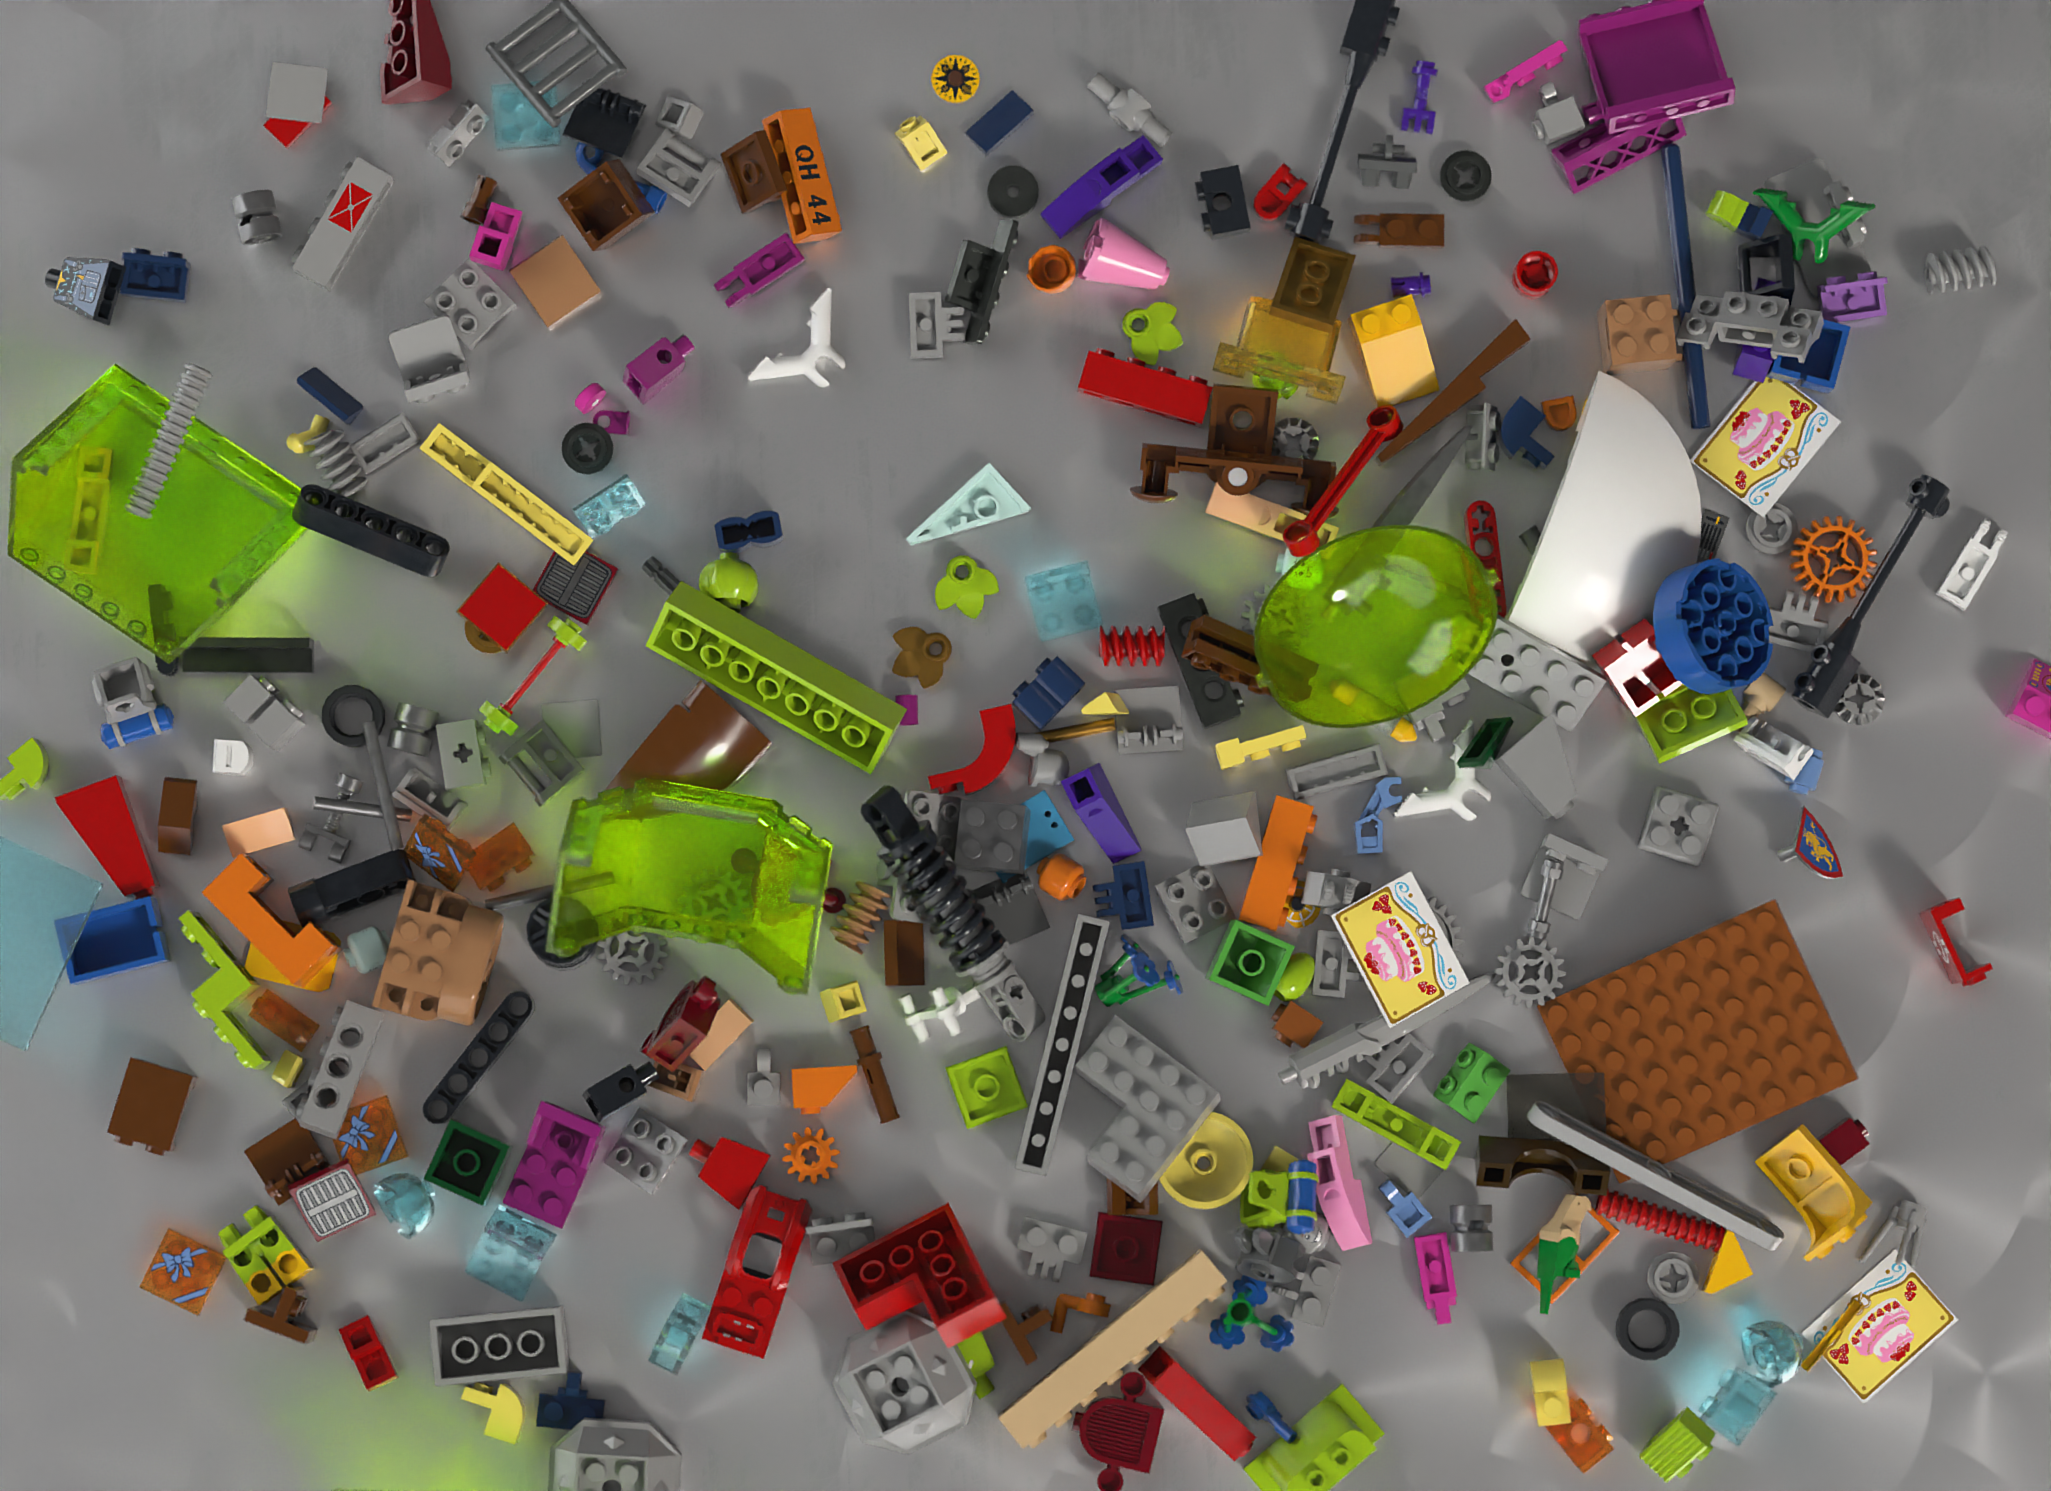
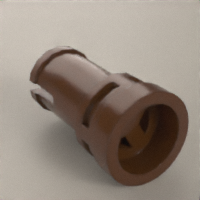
M478 175L470 200L466 202L460 217L470 223L483 226L489 210L488 205L497 182L489 177L484 179V176Z

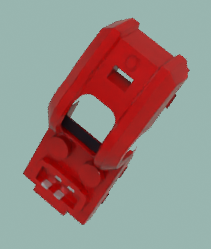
M759 1185L750 1190L730 1246L725 1268L701 1339L764 1359L790 1281V1275L813 1212L807 1199L800 1198L796 1200L769 1191L768 1187L764 1185ZM770 1208L785 1212L783 1221L767 1217ZM752 1235L782 1244L773 1275L742 1266Z

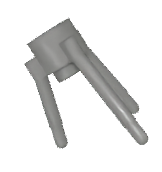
M1902 1200L1900 1208L1893 1206L1890 1216L1859 1258V1262L1864 1263L1897 1219L1896 1226L1904 1229L1905 1232L1895 1263L1896 1265L1902 1263L1913 1232L1915 1235L1910 1266L1915 1268L1919 1256L1923 1229L1927 1221L1924 1218L1927 1209L1907 1200Z

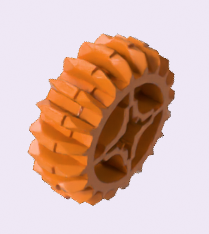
M1829 516L1822 518L1823 527H1821L1817 520L1810 522L1813 533L1805 527L1802 528L1800 533L1805 540L1795 538L1793 544L1799 547L1800 550H1792L1789 553L1790 557L1799 559V562L1789 565L1791 570L1800 569L1801 571L1800 574L1793 578L1794 581L1798 582L1804 578L1807 583L1802 586L1801 590L1806 592L1813 587L1815 590L1812 596L1819 597L1824 592L1825 603L1831 602L1833 594H1835L1838 603L1844 602V592L1850 599L1855 598L1857 595L1854 587L1863 592L1867 587L1861 579L1871 581L1874 576L1866 571V569L1877 568L1875 561L1868 560V557L1877 555V550H1867L1866 548L1867 545L1873 542L1872 537H1868L1863 541L1860 536L1866 529L1861 527L1854 532L1852 529L1855 521L1852 519L1843 527L1842 516L1835 518L1834 525H1832ZM1821 535H1839L1837 541L1830 548L1822 545L1818 547L1812 544ZM1848 541L1851 542L1857 552L1858 566L1846 554ZM1838 549L1836 560L1841 565L1839 566L1837 563L1829 569L1830 559L1825 554L1831 555ZM1809 553L1812 554V558H1815L1820 563L1819 578L1813 574L1809 566ZM1836 571L1854 575L1846 584H1827Z

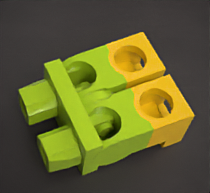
M256 1205L243 1215L252 1230L242 1235L235 1224L231 1223L221 1230L218 1235L226 1248L222 1252L229 1259L257 1304L262 1306L282 1293L286 1286L294 1284L313 1270L314 1266L298 1249L276 1217L269 1216L259 1205Z

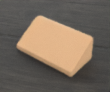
M285 807L222 825L233 858L237 857L240 853L249 854L296 840L289 813Z

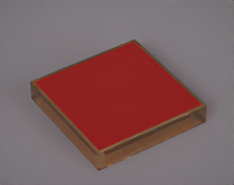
M498 562L458 608L456 613L507 654L546 609L548 603Z

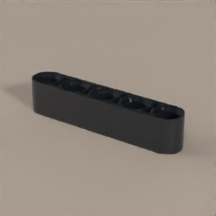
M314 484L306 485L301 489L292 512L293 519L303 527L426 577L439 575L450 551L449 543L440 535Z
M515 991L504 999L426 1099L423 1105V1114L429 1122L444 1124L454 1117L532 1017L536 1004L531 995L522 991ZM517 997L525 998L528 1003L527 1011L520 1016L514 1014L511 1009V1003ZM499 1022L505 1024L508 1029V1034L502 1041L494 1040L491 1035L492 1027ZM478 1048L484 1049L488 1056L486 1064L481 1067L475 1066L471 1061L473 1051ZM457 1074L464 1075L468 1082L466 1089L461 1093L455 1092L451 1087V1080ZM437 1100H442L447 1105V1113L440 1119L435 1118L431 1113V1106Z

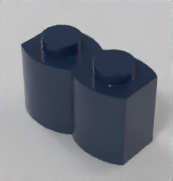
M774 511L757 512L747 519L730 517L714 525L718 548L723 553H740L751 546L760 548L771 547L784 540L780 516Z
M1058 656L1053 661L1046 658L1035 670L1038 676L1030 684L1025 680L1012 693L1015 697L1012 705L1039 731L1085 686V682Z

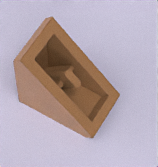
M657 1061L654 1062L653 1066L659 1078L647 1086L690 1102L695 1101L705 1071L681 1063L674 1072H671Z

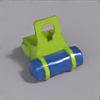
M1303 1159L1290 1163L1288 1171L1277 1173L1270 1169L1251 1171L1249 1181L1241 1192L1240 1223L1252 1230L1258 1228L1271 1229L1275 1224L1286 1223L1287 1229L1292 1233L1305 1234L1314 1231V1221H1317L1316 1185L1319 1182V1177L1316 1174V1163Z

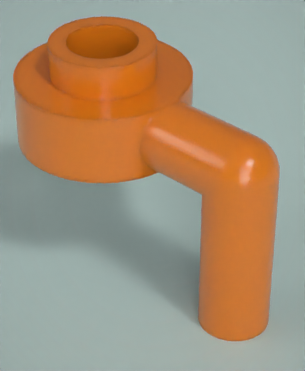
M1088 1292L1086 1298L1060 1294L1056 1300L1050 1331L1063 1333L1068 1308L1108 1317L1111 1304L1105 1303V1296Z

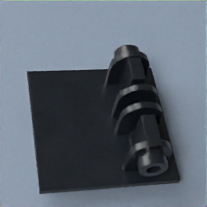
M598 88L575 106L562 136L623 158L646 105L639 103L637 99L631 100L621 96L618 92L613 93L610 89Z

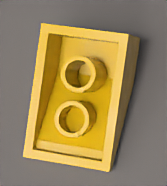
M1412 294L1350 314L1348 322L1377 408L1384 405L1395 406L1440 391L1423 326Z

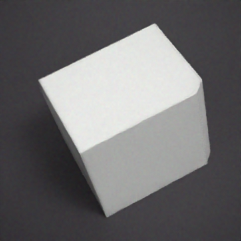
M214 740L212 772L217 774L246 775L251 770L254 755L248 743L235 740Z

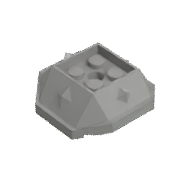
M908 1309L868 1331L864 1329L849 1337L832 1385L862 1442L909 1455L968 1424L977 1382L958 1345L947 1348L932 1318ZM898 1377L904 1378L909 1385L908 1392L901 1391L898 1388Z
M584 1418L550 1448L548 1491H606L604 1483L610 1479L618 1481L622 1491H680L682 1453L650 1421Z

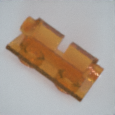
M266 989L263 995L255 1000L252 1005L253 1009L248 1015L300 1052L304 1050L320 1027L319 1024L269 989Z

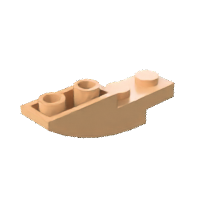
M1215 482L1205 509L1207 514L1283 542L1282 535L1284 530L1293 522L1306 518V515L1249 493L1240 496L1228 494L1219 486L1218 482ZM1325 522L1317 531L1320 538L1317 550L1320 556L1328 558L1339 528Z

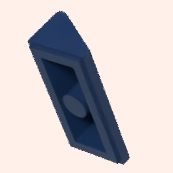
M1011 90L971 126L965 134L987 157L1034 115V110Z
M316 367L311 368L296 379V383L347 425H350L363 410V405Z

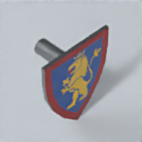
M1805 806L1801 807L1795 842L1778 850V858L1781 862H1785L1797 857L1812 872L1828 879L1843 877L1838 857L1824 829Z

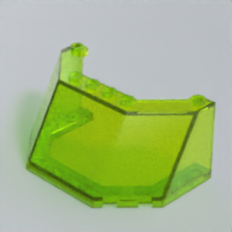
M644 778L635 781L634 787L626 790L618 786L598 792V798L588 801L584 797L572 800L558 853L546 952L568 957L579 952L582 946L628 931L636 933L648 932L660 934L667 938L678 937L694 940L698 943H714L739 949L775 977L777 985L785 993L808 995L833 843L825 837L820 839L812 834V827L796 815L790 817L783 812V805L775 799Z

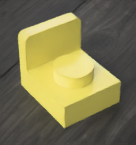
M913 116L906 119L900 124V129L894 133L921 171L948 153L929 122L922 116L917 118Z

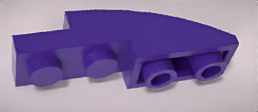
M1142 135L1124 149L1118 148L1059 195L1040 215L1055 234L1062 239L1110 205L1111 200L1161 165L1163 158L1146 137Z

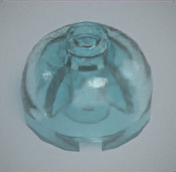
M405 1172L392 1174L374 1184V1188L379 1189L374 1192L375 1197L390 1223L395 1220L402 1226V1228L397 1230L400 1235L406 1239H411L429 1226L435 1209L432 1197L436 1194L428 1181H421L415 1175Z
M1774 1320L1761 1321L1746 1328L1748 1331L1742 1333L1741 1337L1742 1350L1748 1366H1751L1754 1362L1759 1372L1754 1376L1765 1387L1773 1388L1783 1384L1797 1374L1802 1364L1804 1348L1802 1338L1798 1333L1794 1332L1783 1322Z

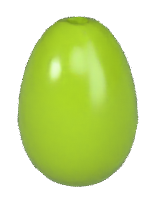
M1298 952L1291 955L1274 992V996L1284 1002L1293 1001L1306 991L1315 971V961L1310 954Z

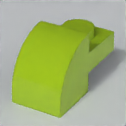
M31 737L7 757L15 768L0 780V800L4 801L8 798L11 801L25 790L23 785L26 782L31 788L38 790L46 780L49 771V758L44 746L38 739Z

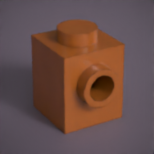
M1289 1001L1286 1006L1280 1003L1271 1017V1020L1275 1022L1272 1029L1277 1032L1274 1037L1290 1048L1293 1043L1302 1049L1308 1047L1323 1024V1021L1292 1001Z

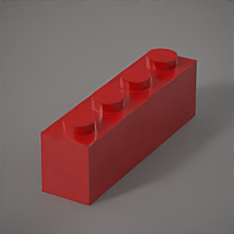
M1096 348V352L1088 351L1077 392L1201 428L1213 387L1207 385V380L1191 375L1188 380L1177 377V371L1159 366L1158 370L1145 367L1146 362L1136 358L1127 357V361L1114 358L1115 353L1101 348Z

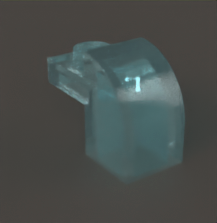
M682 1293L648 1361L678 1375L712 1307Z

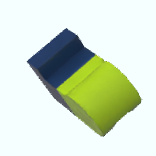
M1717 190L1708 207L1706 216L1723 225V227L1755 241L1761 238L1773 211L1762 206L1761 208L1728 192Z

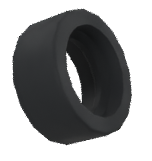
M345 685L334 690L326 698L322 708V723L326 733L334 741L347 747H362L366 745L364 732L358 735H348L337 727L335 723L337 705L349 697H358L365 700L372 710V721L375 722L378 736L385 724V710L381 700L371 690L359 685Z
M1639 1298L1628 1303L1620 1311L1616 1321V1337L1620 1346L1629 1355L1641 1360H1657L1668 1355L1676 1346L1680 1335L1679 1321L1675 1312L1666 1303L1653 1298ZM1642 1310L1658 1312L1666 1323L1667 1333L1665 1338L1654 1348L1637 1346L1629 1335L1628 1326L1631 1318Z

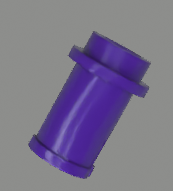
M1420 272L1419 276L1391 277L1393 298L1410 294L1412 296L1421 295L1422 298H1425V294H1431L1430 275H1423V272Z

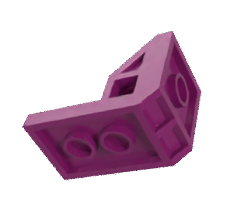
M541 1101L526 1142L528 1145L502 1203L563 1229L602 1141L606 1126L551 1102Z

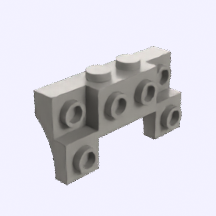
M1725 291L1723 298L1696 295L1690 313L1685 312L1676 339L1678 346H1683L1684 342L1703 344L1704 348L1709 350L1715 335L1718 333L1719 341L1771 348L1772 359H1777L1778 355L1797 357L1799 362L1804 363L1812 343L1819 339L1824 321L1821 311L1790 307L1788 299L1778 296L1753 295L1747 292Z

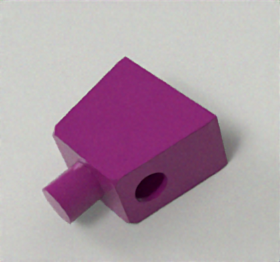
M684 334L672 343L666 337H663L626 365L622 381L644 405L683 371L686 362L684 357L691 353L695 347Z

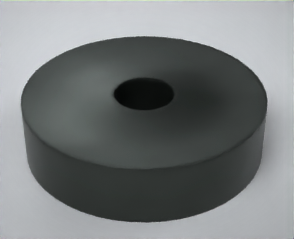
M1003 167L995 172L989 181L987 188L988 201L993 210L999 215L1010 219L1021 218L1029 214L1037 204L1039 196L1038 183L1033 174L1023 167ZM1010 187H1016L1019 190V194L1016 197H1010L1007 194V190Z

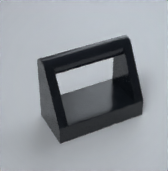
M1776 234L1737 246L1739 292L1768 297L1778 296L1788 299L1791 306L1795 290L1792 235ZM1750 257L1775 258L1776 284L1752 290Z

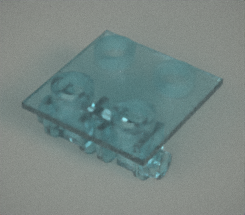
M625 474L572 510L590 537L594 539L598 535H603L610 531L612 526L623 519L635 515L646 503L629 476Z

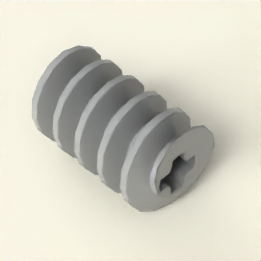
M1980 246L1977 253L1971 247L1967 248L1964 254L1959 249L1954 250L1952 257L1947 251H1943L1940 253L1939 259L1934 253L1928 254L1926 258L1925 282L1930 295L1936 284L1940 292L1944 293L1946 283H1950L1954 291L1958 290L1959 281H1963L1966 289L1971 288L1972 279L1976 280L1979 288L1983 287L1985 277L1989 278L1992 286L1996 283L1994 261L1986 246Z
M328 430L305 441L304 445H315L316 447L309 454L310 457H321L315 468L327 469L320 478L322 481L332 480L333 483L327 488L328 490L337 491L338 494L348 497L359 491L367 483L366 477H356L362 470L360 465L350 466L356 459L355 454H344L350 448L349 442H339L345 435L343 430Z

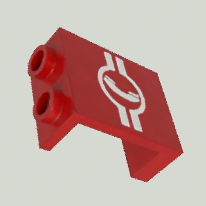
M1960 897L1946 900L1922 911L1919 915L1951 983H1962L1963 987L1985 980L1987 978L1985 972L1992 970L1993 967L1991 963L1979 964L1965 971L1942 922L1943 919L1965 909Z

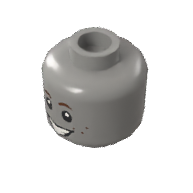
M1316 1212L1317 1221H1314V1231H1310V1233H1292L1287 1229L1286 1223L1280 1224V1228L1283 1229V1237L1301 1243L1306 1249L1305 1254L1321 1251L1330 1238L1331 1229L1328 1227L1325 1216Z

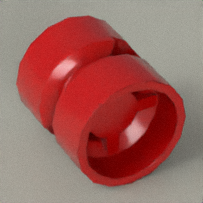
M1531 251L1523 255L1512 274L1514 288L1520 295L1529 299H1536L1546 295L1556 282L1558 275L1557 264L1554 258L1546 252Z

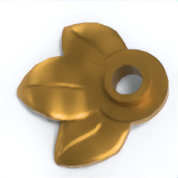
M919 627L903 628L893 634L895 642L903 651L896 658L892 672L902 677L918 675L919 682L924 689L935 685L943 675V663L951 655L952 646L950 640L941 633L927 634ZM934 643L942 646V651L938 655H933L929 651L930 646Z

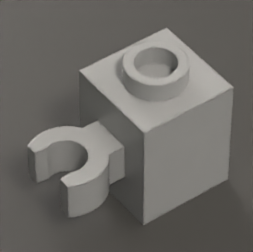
M1552 81L1541 85L1538 92L1545 107L1537 110L1534 115L1535 121H1532L1537 138L1539 140L1543 138L1547 146L1582 132L1585 124L1574 97L1559 101Z

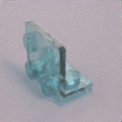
M1087 560L1024 577L1041 642L1099 628V626L1103 625Z
M499 1204L487 1222L465 1272L514 1299L523 1301L543 1258L553 1245L557 1234Z

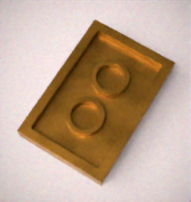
M1294 236L1269 315L1331 334L1356 255Z

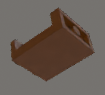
M130 1057L107 1133L115 1135L114 1141L124 1145L133 1146L134 1141L145 1144V1151L164 1156L165 1151L174 1152L176 1146L174 1141L190 1090L195 1087L197 1076Z

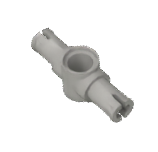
M1099 72L1088 84L1087 88L1109 105L1107 108L1110 110V117L1127 131L1131 132L1134 129L1138 132L1140 130L1161 148L1172 136L1173 132L1151 115L1153 113L1150 110L1151 105L1132 89L1126 91L1124 88L1122 90L1119 89Z

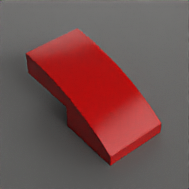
M368 1315L338 1329L351 1359L356 1364L366 1390L370 1392L399 1378L388 1352Z

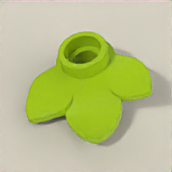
M1155 302L1146 309H1132L1124 316L1122 328L1126 336L1132 339V352L1139 360L1146 362L1147 365H1156L1159 350L1170 351L1183 345L1180 332L1170 323L1176 315V307L1165 302ZM1140 319L1144 322L1145 326L1142 330H1135L1132 322Z
M965 555L956 556L949 561L946 568V576L936 585V605L939 610H944L956 604L963 614L975 619L983 608L984 595H993L999 592L998 582L992 572L978 568L976 562L971 557ZM960 566L967 567L969 571L968 575L964 578H960L956 574V570Z

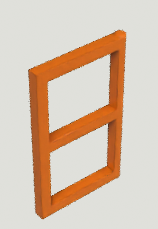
M1593 1207L1591 1211L1587 1212L1610 1233L1584 1261L1576 1254L1575 1259L1579 1265V1270H1581L1580 1274L1620 1233L1602 1215H1596ZM1539 1231L1510 1264L1540 1292V1282L1520 1264L1539 1243ZM1568 1277L1551 1294L1550 1304H1553L1576 1278Z

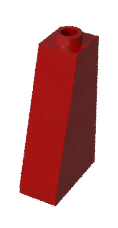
M115 775L55 797L59 808L125 897L130 898L134 896V899L138 900L154 895L152 889L160 887L122 777Z
M1161 1346L1137 1369L1234 1462L1238 1457L1245 1456L1251 1450L1253 1441L1257 1437Z

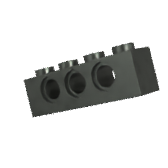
M1195 593L1158 606V614L1163 626H1165V632L1203 729L1240 716L1241 711L1239 708L1244 707V703L1238 688L1232 690L1229 681L1220 678L1219 673L1210 669H1198L1191 665V661L1181 657L1187 639L1181 632V626L1185 622H1192L1203 615L1209 616L1203 598L1197 599ZM1209 682L1219 683L1223 688L1222 696L1217 699L1209 698L1205 693V685Z

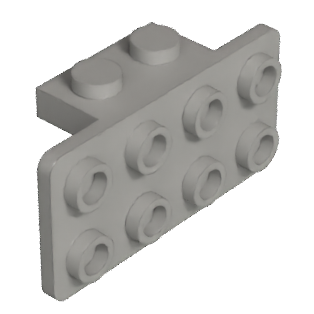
M1816 158L1773 176L1764 183V187L1767 189L1786 191L1788 193L1787 200L1796 202V210L1806 222L1820 223L1830 215L1831 208H1840L1843 202L1853 201L1852 194L1847 186L1843 187L1840 180L1833 183L1827 166L1821 158ZM1861 217L1829 239L1828 256L1821 264L1815 263L1814 243L1810 239L1805 240L1803 256L1800 261H1797V264L1813 297H1818L1817 285L1827 284L1826 278L1846 276V281L1857 280L1858 273L1871 271L1860 245L1865 240L1864 234L1867 233ZM1780 222L1784 234H1791Z
M908 790L904 798L906 806L917 822L923 820L930 821L931 827L938 837L936 846L944 847L948 853L946 861L954 862L962 799ZM880 859L876 870L878 876L877 885L893 887L890 916L896 920L932 925L935 922L933 918L926 921L920 918L921 911L926 908L924 904L912 906L910 903L912 896L920 891L919 888L916 887L909 892H904L901 889V884L910 877V874L906 873L898 878L893 877L891 874L892 869L901 862L900 859L894 860L895 864L889 868Z

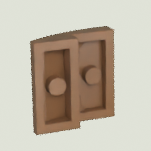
M563 235L509 270L547 327L601 292Z

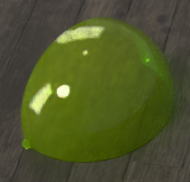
M1387 525L1359 530L1336 538L1318 547L1313 553L1295 563L1278 580L1267 595L1258 614L1254 631L1255 655L1261 669L1260 674L1255 676L1260 688L1264 686L1269 688L1277 703L1290 715L1317 726L1330 728L1365 727L1384 723L1412 713L1436 700L1454 687L1483 655L1492 638L1497 622V599L1493 589L1494 583L1499 581L1494 569L1487 571L1475 553L1463 542L1447 533L1432 528L1415 525Z

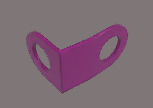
M603 410L595 414L593 423L597 425L599 417L605 415L610 418V425L604 428L608 433L629 435L630 411Z

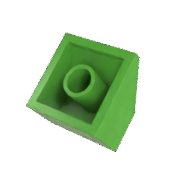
M1231 919L1205 979L1269 1006L1295 946L1238 920Z

